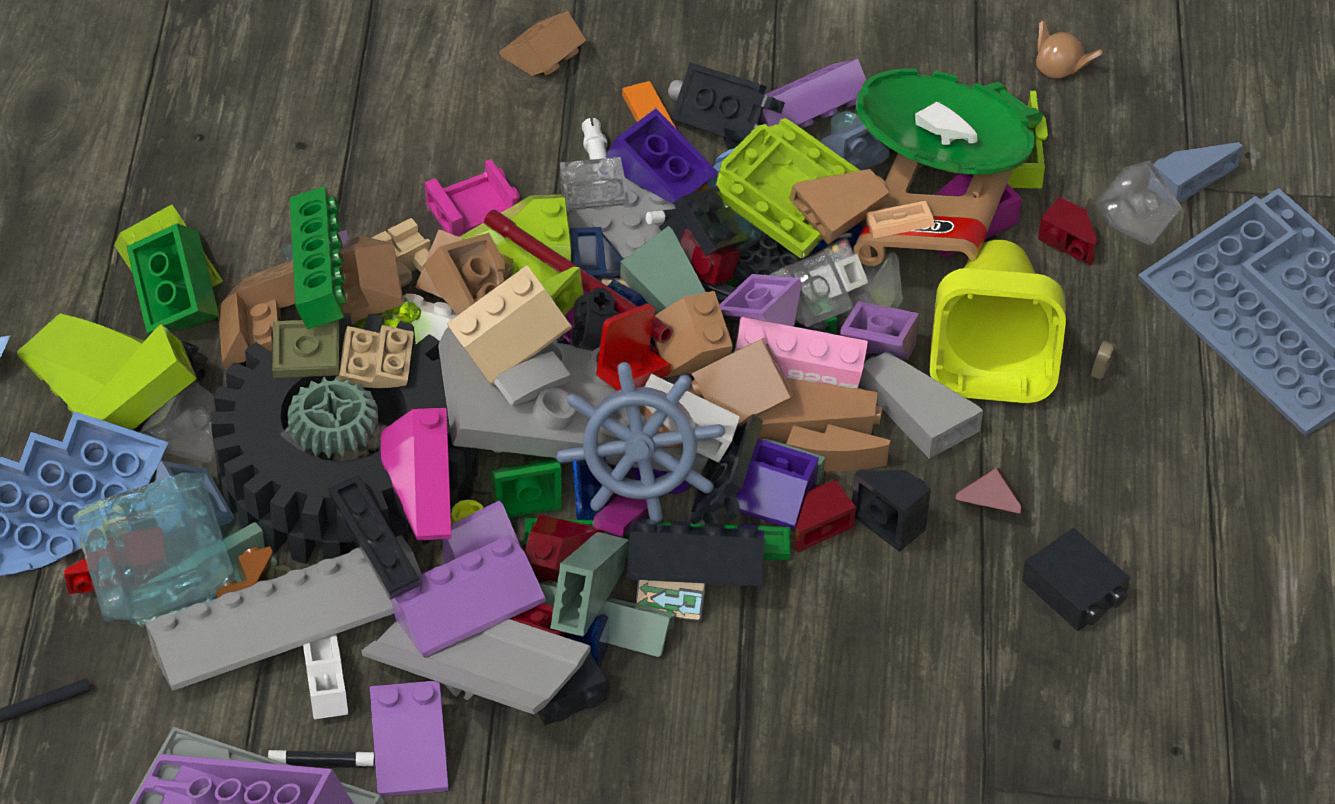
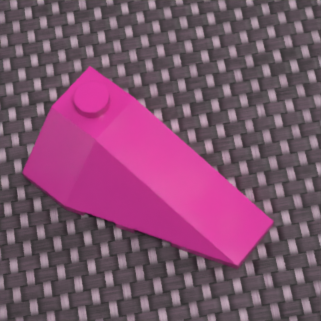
M446 408L412 409L381 431V462L390 476L392 487L400 498L404 513L416 539H451Z

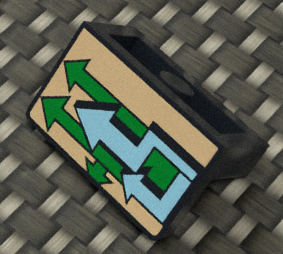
M638 580L635 603L677 614L676 618L700 621L708 584Z

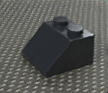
M859 470L854 475L852 502L856 506L855 519L900 552L926 530L931 489L922 479L914 477L906 470Z

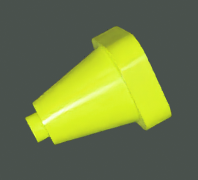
M992 240L983 243L976 260L968 259L963 269L949 273L938 286L930 354L931 378L964 398L1033 403L1049 396L1056 388L1059 379L1066 326V300L1061 286L1050 277L1036 274L1027 254L1017 244L1006 240Z

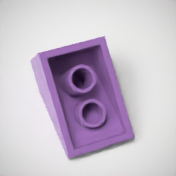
M427 681L370 686L378 794L381 797L449 791L440 682Z

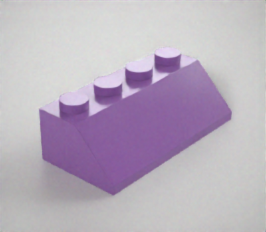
M853 59L831 64L764 94L783 101L785 104L781 114L763 108L758 125L766 124L769 127L779 124L780 119L787 118L802 129L813 124L812 118L818 115L825 118L837 113V107L845 104L846 107L855 105L858 91L862 89L863 83L866 81L859 60Z
M511 535L495 540L488 545L419 575L421 586L391 599L397 622L423 657H427L546 602L543 591L524 551Z

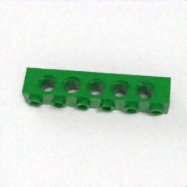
M325 186L290 197L295 306L307 330L344 318L343 304L347 303L346 294L342 287L346 285L341 267H344V260L340 249H343V244L338 233L342 231L337 214H340V208L336 197H330Z

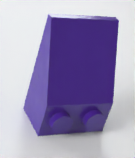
M656 108L618 136L605 156L626 179L672 204L680 197L696 192L718 174V171Z

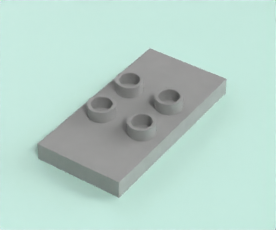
M446 328L438 345L453 446L556 458V454L560 450L583 446L584 433L589 420L588 417L567 403V397L570 394H577L596 407L603 399L616 392L612 386L596 376L600 347L590 351L553 341L531 358L554 351L571 374L566 384L542 390L535 400L511 406L496 384L491 386L451 329ZM686 373L661 379L674 385L682 375L689 376L691 381L692 376ZM626 407L610 415L630 429ZM601 426L598 434V444L622 440ZM683 447L660 448L677 460H680L683 453ZM696 452L692 469L700 474L708 461V457ZM625 453L603 456L607 464L617 465ZM651 459L653 469L667 472L670 471L667 468L660 465L659 463H657L656 461H654L653 459ZM635 462L632 467L639 468L638 462Z

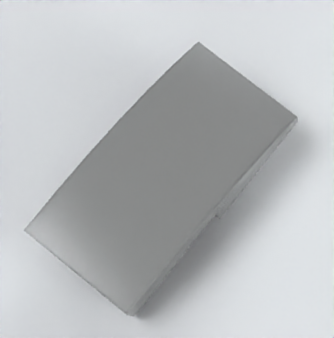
M554 351L524 361L503 372L495 378L494 383L510 405L513 406L537 399L542 390L566 384L571 374Z

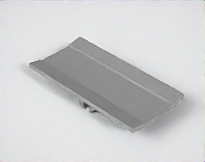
M507 619L427 657H423L396 620L377 641H373L361 651L362 656L443 683L454 696H458L461 690H464L465 700H469L475 694L535 714L550 702L582 666L590 653V646Z

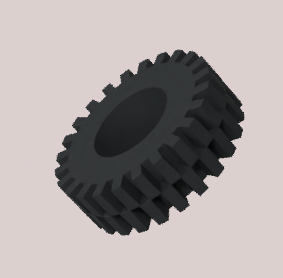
M344 313V318L339 319V370L347 326L352 327L350 313ZM368 314L363 330L379 333L381 326L384 325L383 316ZM400 321L396 328L414 332L406 386L363 388L365 391L371 392L373 400L377 404L378 422L387 426L393 424L412 409L446 408L451 513L458 500H469L472 495V477H477L478 448L452 445L438 347L440 341L428 334L416 344L414 326ZM271 332L272 352L257 342L249 346L245 350L247 367L233 362L226 371L227 387H217L214 395L216 412H211L210 417L219 487L223 489L224 500L232 514L238 512L241 529L256 522L263 531L265 548L270 546L274 553L288 540L291 558L297 562L307 564L315 546L322 548L324 559L342 556L343 549H356L359 546L330 498L328 489L359 475L394 536L402 535L408 544V532H411L413 535L414 532L404 513L400 498L392 487L390 476L382 465L381 450L360 459L334 461L312 456L294 445L295 439L288 426V410L293 396L298 395L300 387L309 388L311 381L319 384L322 382L323 377L327 381H334L337 376L273 378V332ZM419 540V541L425 546L426 544L430 543V542L433 541V540Z

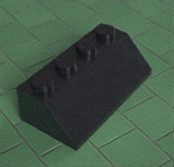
M638 520L637 524L631 523L626 579L762 586L764 530H758L757 526L749 524L739 525L738 529L724 528V525L720 523H706L704 527H694L686 521H673L671 525H657L655 520Z

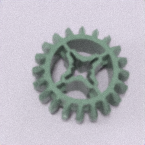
M338 376L334 381H327L323 377L321 383L317 384L311 381L309 388L300 387L298 395L293 396L288 410V426L295 442L301 443L304 451L312 449L315 456L325 452L328 458H330L332 453H339L343 458L345 451L349 450L356 454L358 446L366 447L368 439L374 438L375 428H377L378 407L375 400H373L371 392L365 391L362 383L354 385L351 378L341 382Z

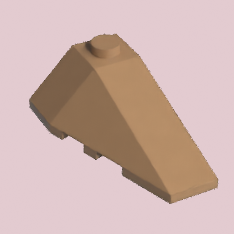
M489 233L440 246L423 265L437 292L457 315L504 282V260Z

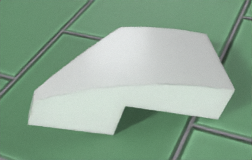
M935 102L915 114L916 125L937 135L941 134L942 145L950 144L955 139H964L968 143L978 141L977 133L959 115L939 102Z

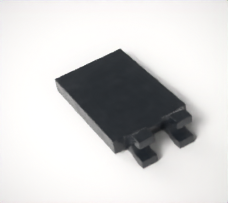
M690 62L671 119L721 136H725L723 129L726 125L752 132L757 126H760L758 122L763 108L781 114L785 102L764 95L766 86ZM733 135L737 141L742 142L744 140L740 136Z
M752 414L737 425L732 442L719 462L708 458L703 477L712 482L713 490L710 493H704L698 489L691 510L693 514L689 520L692 524L695 525L700 520H703L705 523H719V518L715 511L723 505L726 508L725 518L731 521L738 516L740 505L735 494L743 487L763 423L755 414Z

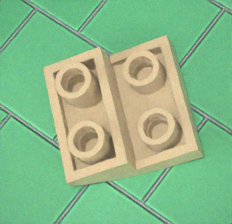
M385 325L381 326L379 333L347 326L338 378L341 382L351 378L354 385L362 383L363 387L366 388L406 386L414 332Z

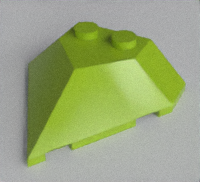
M561 194L531 195L501 212V214L515 222L518 227L571 261L565 197ZM484 223L460 236V238L468 239L489 233L499 252L513 259L514 271L512 276L526 265L539 282L559 274L511 240L502 237L487 227Z

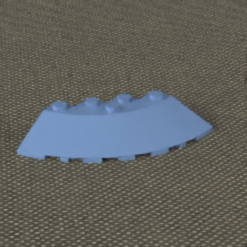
M75 411L73 412L63 442L31 432L19 463L0 457V576L14 575L41 568L71 555L96 539L94 530L124 515L144 492L157 471V465L162 461L169 442Z

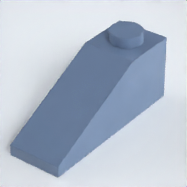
M1237 142L1173 152L1164 159H1158L1153 164L1149 186L1175 207L1237 168L1243 145Z

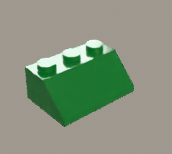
M176 223L126 246L147 334H151L161 324L169 331L194 328L219 317L197 229Z

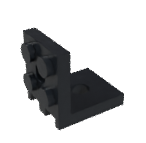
M718 186L680 197L673 203L678 213L659 226L661 231L669 226L674 231L680 244L684 230L689 229L706 256L730 248L736 249L750 239L747 233L742 234L739 225L734 220L737 216L732 208H726L723 204L722 198L717 194L720 192Z

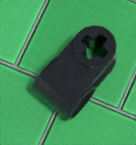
M596 288L588 295H582L576 299L572 331V344L575 348L594 351L600 347L603 324L608 318L613 317L614 298L607 289Z

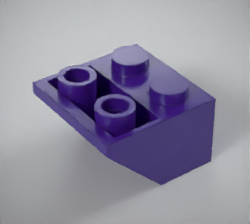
M757 439L743 487L736 494V499L740 505L739 512L795 530L806 494L817 483L819 457Z

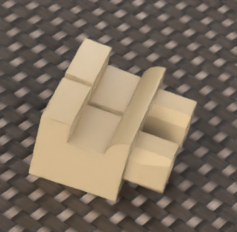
M412 218L388 229V233L384 231L372 237L373 239L393 243L396 251L401 288L412 280V271L418 269L422 272L423 265L431 249V243L428 238L424 239L420 235L418 225Z

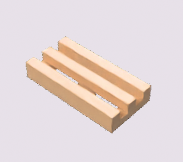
M921 201L867 212L866 222L874 239L934 226V217L927 201Z

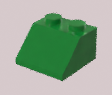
M556 459L534 460L527 463L503 465L489 469V486L492 501L495 503L500 500L508 518L562 509L561 465Z

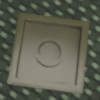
M339 319L308 330L303 320L273 321V378L339 375Z

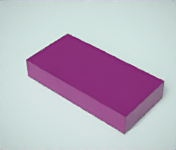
M619 495L594 516L593 527L623 537L630 531L631 523L637 524L638 520L644 519L649 515L646 499H632Z

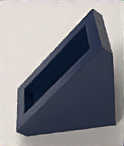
M601 227L570 228L572 263L596 279L620 275L621 261L624 258L604 235Z

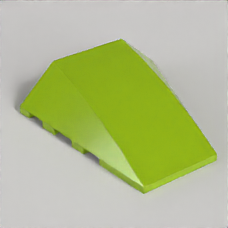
M60 313L17 351V355L40 380H44L50 386V390L57 397L60 396L72 413L74 411L81 413L145 340L84 319Z

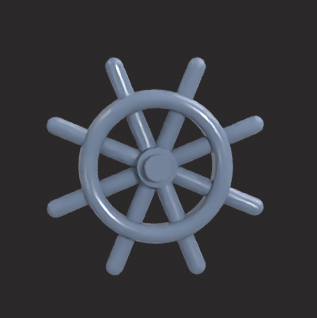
M623 362L618 365L622 390L607 396L596 407L577 394H570L567 397V403L588 417L589 420L584 433L583 446L560 450L556 454V459L560 463L586 459L590 471L602 484V487L590 503L594 511H600L613 493L632 499H646L650 520H655L658 524L663 519L659 496L671 492L684 480L704 493H710L713 490L712 482L694 471L692 467L696 457L698 441L722 437L725 434V427L721 424L695 427L689 412L679 402L691 385L689 376L682 375L667 394L654 388L635 387L631 367L628 363ZM639 405L649 406L657 410L652 417L648 416V420L644 421L645 415L641 416ZM626 407L630 429L610 415ZM668 416L679 429V431L656 434ZM601 426L622 440L598 444V434ZM683 443V453L680 460L659 448ZM625 453L614 470L603 458V456ZM651 459L670 471L655 479ZM635 462H638L641 480L625 477Z

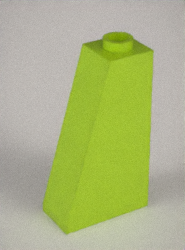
M162 324L159 325L83 409L81 414L130 430L136 428L197 379L182 342Z

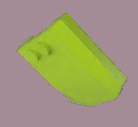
M784 118L780 119L779 124L768 127L766 124L757 126L721 162L716 182L720 192L717 194L722 198L723 203L731 207L732 210L796 256L804 258L821 242L822 237L820 236L821 233L811 226L789 200L793 185L797 182L860 170L789 119Z

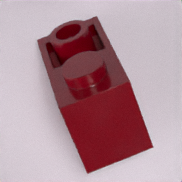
M1058 197L1041 218L1038 240L1091 265L1095 258L1097 238L1087 211L1068 200Z

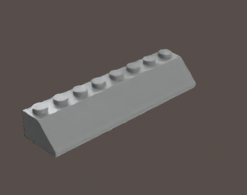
M402 535L395 537L417 575H421L412 549ZM356 548L342 556L324 559L318 564L307 568L292 570L286 575L272 580L260 581L251 587L237 592H228L219 598L193 604L187 609L161 615L155 620L146 622L145 625L154 658L171 690L174 691L303 646L304 644L394 614L391 600L361 549Z

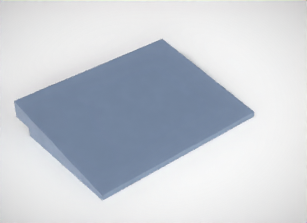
M1276 189L1261 200L1257 196L1253 197L1138 275L1139 281L1305 436L1335 419V237L1281 189Z

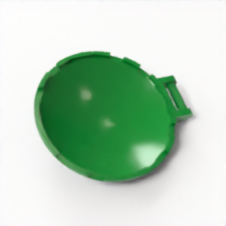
M914 68L884 71L867 79L863 83L862 89L858 91L856 98L858 116L864 126L879 141L893 151L919 164L959 174H995L1006 172L1022 165L1031 155L1035 143L1034 132L1029 131V129L1036 127L1043 117L1039 110L1029 108L1007 91V87L1000 82L984 86L975 83L972 87L958 82V76L935 70L933 75L918 74L917 69ZM935 102H939L966 121L977 133L978 141L968 143L964 139H955L950 144L942 145L941 134L937 135L916 125L915 114Z

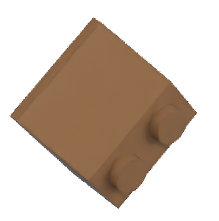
M566 11L537 22L500 50L499 54L531 76L542 72L546 76L560 67L558 64L563 58L568 60L579 52L577 47L584 43L586 39L570 13Z
M715 291L685 296L655 315L673 329L672 335L667 342L660 343L654 339L659 356L671 364L670 375L666 377L696 372L731 354L733 345Z

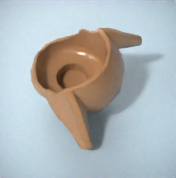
M1045 21L1039 23L1036 65L1039 71L1047 77L1056 79L1076 74L1103 53L1099 49L1085 54L1082 42L1074 35L1066 32H1057L1050 35Z

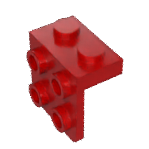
M645 304L608 318L603 324L596 376L612 386L616 391L622 390L618 365L623 362L628 363L631 367L635 387L644 386L651 374L659 378L670 375L671 364L649 350L655 307L650 304Z

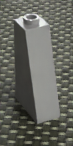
M887 351L865 361L860 379V387L863 390L878 392L877 404L882 406V410L929 459L980 431L983 410L978 405Z

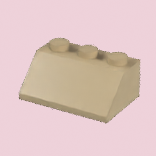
M527 265L447 323L491 386L495 384L494 380L497 376L527 361L572 328Z

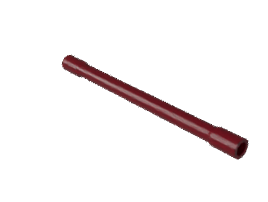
M491 210L486 215L484 224L502 237L511 240L558 273L572 267H578L518 227L515 222L497 210ZM580 268L582 286L585 291L590 293L596 288L607 289L614 298V310L620 314L638 307ZM654 315L651 337L660 343H665L670 339L673 329Z

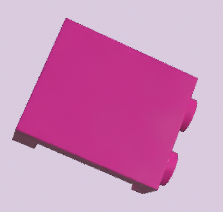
M491 159L485 161V172L483 174L446 188H442L436 178L425 182L427 206L444 231L458 237L484 223L486 215L491 210H497L501 213L521 201L517 189L509 185L502 168H497Z

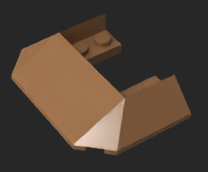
M358 236L342 242L343 249H340L344 260V267H341L346 281V285L342 287L347 298V303L343 304L344 313H350L351 323L367 318L368 314L375 315L403 305L396 251L393 243L365 236ZM293 260L245 277L217 306L222 364L224 368L230 367L233 362L238 364L246 361L245 350L255 342L272 352L271 332H273V321H281V308L295 304Z

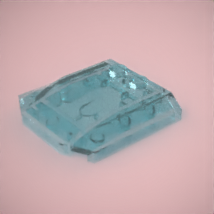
M183 472L87 504L73 516L100 610L106 622H112V619L129 620L131 624L143 625L161 615L172 614L187 609L193 604L210 601L216 596L215 591L228 579L231 582L236 578L202 473Z

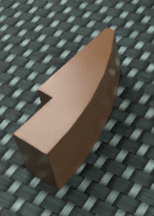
M828 424L825 433L793 425L786 445L824 456V471H856L886 466L889 461L891 440Z

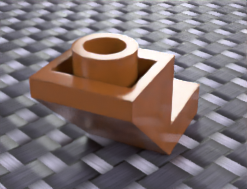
M253 547L238 556L237 571L241 582L233 580L222 584L219 589H215L214 598H219L228 592H237L263 581L271 567V547L262 549L260 547Z

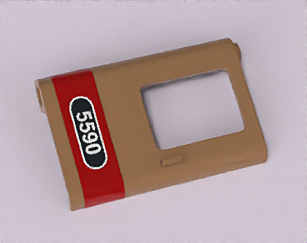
M898 153L885 180L889 191L885 205L878 210L927 201L934 217V226L873 239L872 232H870L869 226L865 222L854 247V254H857L860 262L867 266H876L882 262L885 256V247L959 251L965 253L969 260H976L1012 170L995 174L973 175L966 194L963 196L910 194L907 192L918 168L924 165Z

